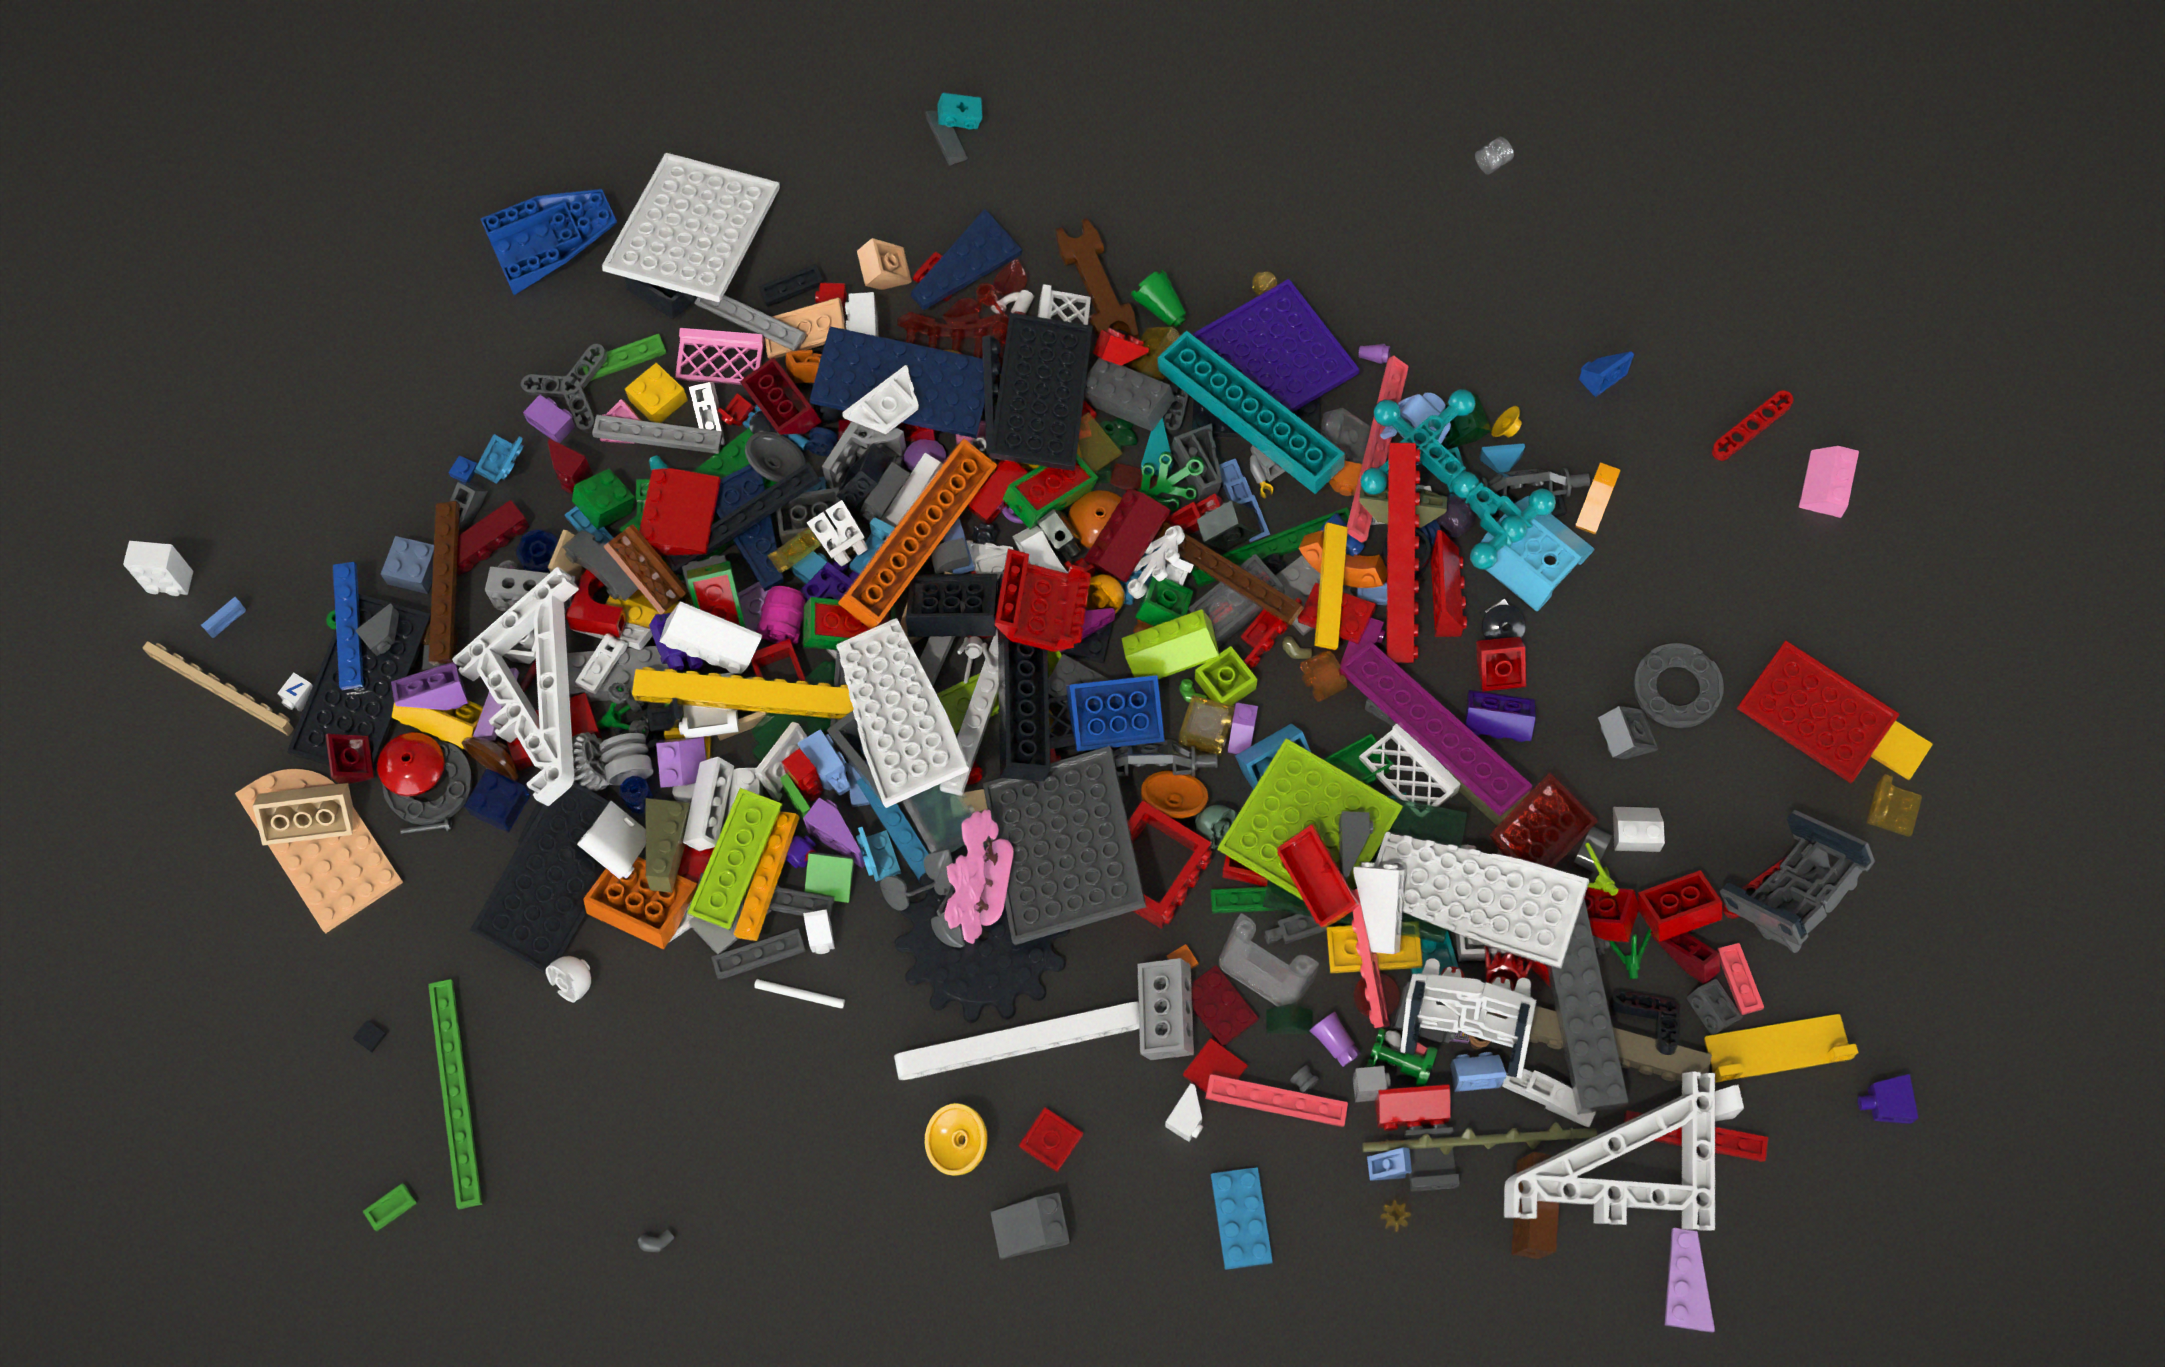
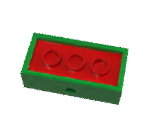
M1077 454L1074 471L1039 466L1009 484L1003 500L1031 530L1038 525V520L1053 509L1061 511L1091 492L1098 480V476Z
M730 561L687 570V580L695 608L747 629Z
M810 597L804 605L803 647L837 650V644L866 632L870 628L839 605V600ZM895 606L891 607L877 626L895 619Z

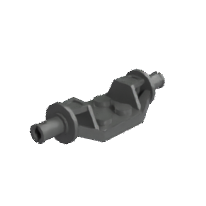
M1566 467L1561 469V475L1543 468L1497 473L1488 481H1486L1485 477L1480 478V483L1482 482L1483 486L1488 487L1494 493L1498 491L1500 497L1507 496V486H1510L1511 489L1522 488L1523 484L1526 483L1531 484V486L1544 485V489L1551 491L1553 495L1564 494L1565 497H1569L1571 488L1590 486L1589 473L1570 475ZM1553 481L1560 483L1562 488L1552 489Z
M1164 739L1165 742L1121 746L1112 750L1118 776H1128V764L1140 767L1146 764L1166 766L1168 763H1172L1173 775L1191 774L1192 777H1195V770L1197 768H1217V753L1197 754L1195 746H1191L1190 750L1172 739Z

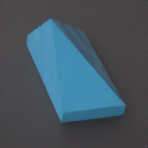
M1525 444L1482 447L1480 461L1497 473L1509 472L1522 458Z

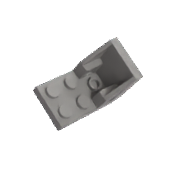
M851 421L822 466L826 485L835 488L837 483L840 484L844 479L845 471L848 466L850 467L855 462L856 456L860 457L868 449V446L870 447L873 443L890 457L896 455L903 457L906 451L904 432L895 427L887 434Z

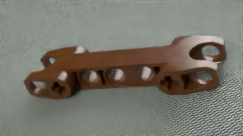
M1087 218L1081 220L1083 234L1078 238L1067 236L1061 227L1056 228L1055 232L1061 259L1065 266L1075 263L1096 310V313L1089 315V320L1097 339L1101 329L1108 331L1109 328L1123 330L1128 335L1139 338L1135 314L1130 303L1126 302L1119 305L1097 256L1104 253L1103 243L1097 230Z

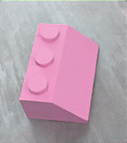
M1841 446L1811 450L1799 508L1841 518L1848 507L1859 451Z

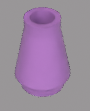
M1385 344L1360 346L1359 358L1379 364L1387 363L1388 358H1390V346H1385Z

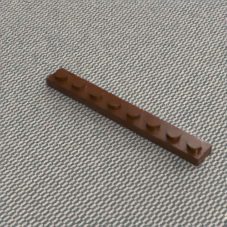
M457 501L436 504L429 662L432 665L453 662L460 504Z

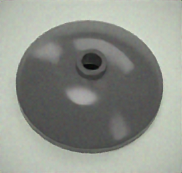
M755 433L748 439L745 445V454L752 468L764 478L774 482H779L806 464L800 449L792 441L777 433Z

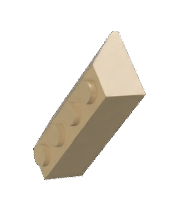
M348 783L258 794L253 804L262 845L353 834V807Z

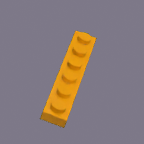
M780 811L756 868L734 931V935L737 938L758 940L800 818L796 813Z

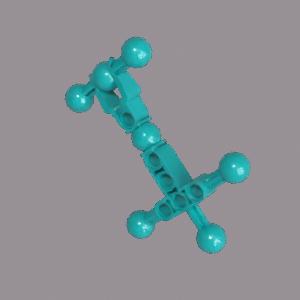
M1459 389L1453 392L1449 397V406L1438 416H1429L1415 429L1400 417V407L1396 402L1386 399L1380 401L1374 408V418L1377 423L1382 426H1392L1404 437L1400 443H1416V449H1420V462L1441 482L1448 484L1449 488L1452 486L1456 496L1466 499L1465 503H1469L1470 508L1481 519L1480 526L1494 536L1489 543L1480 542L1471 549L1470 561L1474 567L1481 570L1493 567L1497 562V552L1505 545L1511 547V543L1522 540L1526 535L1527 528L1532 527L1531 521L1537 515L1545 516L1554 510L1556 500L1553 493L1547 489H1538L1531 493L1528 500L1529 506L1521 512L1507 496L1500 497L1488 487L1483 486L1482 482L1479 484L1477 477L1471 472H1465L1466 467H1462L1460 461L1437 441L1444 427L1456 416H1466L1474 410L1476 404L1475 397L1470 391ZM1415 440H1419V441H1421L1422 443L1419 444V443L1415 442ZM1430 454H1434L1438 458H1433ZM1388 461L1380 468L1365 470L1361 475V487L1366 493L1377 495L1386 489L1388 484ZM1446 469H1451L1453 473L1448 472ZM1478 498L1484 499L1485 502L1479 501ZM1498 510L1508 516L1501 521L1500 525L1491 516Z

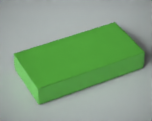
M402 1183L363 1210V1213L374 1230L378 1231L417 1202L405 1184Z

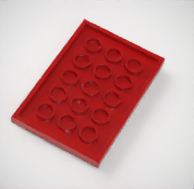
M1788 641L1783 643L1737 707L1739 711L1850 784H1852L1900 715Z

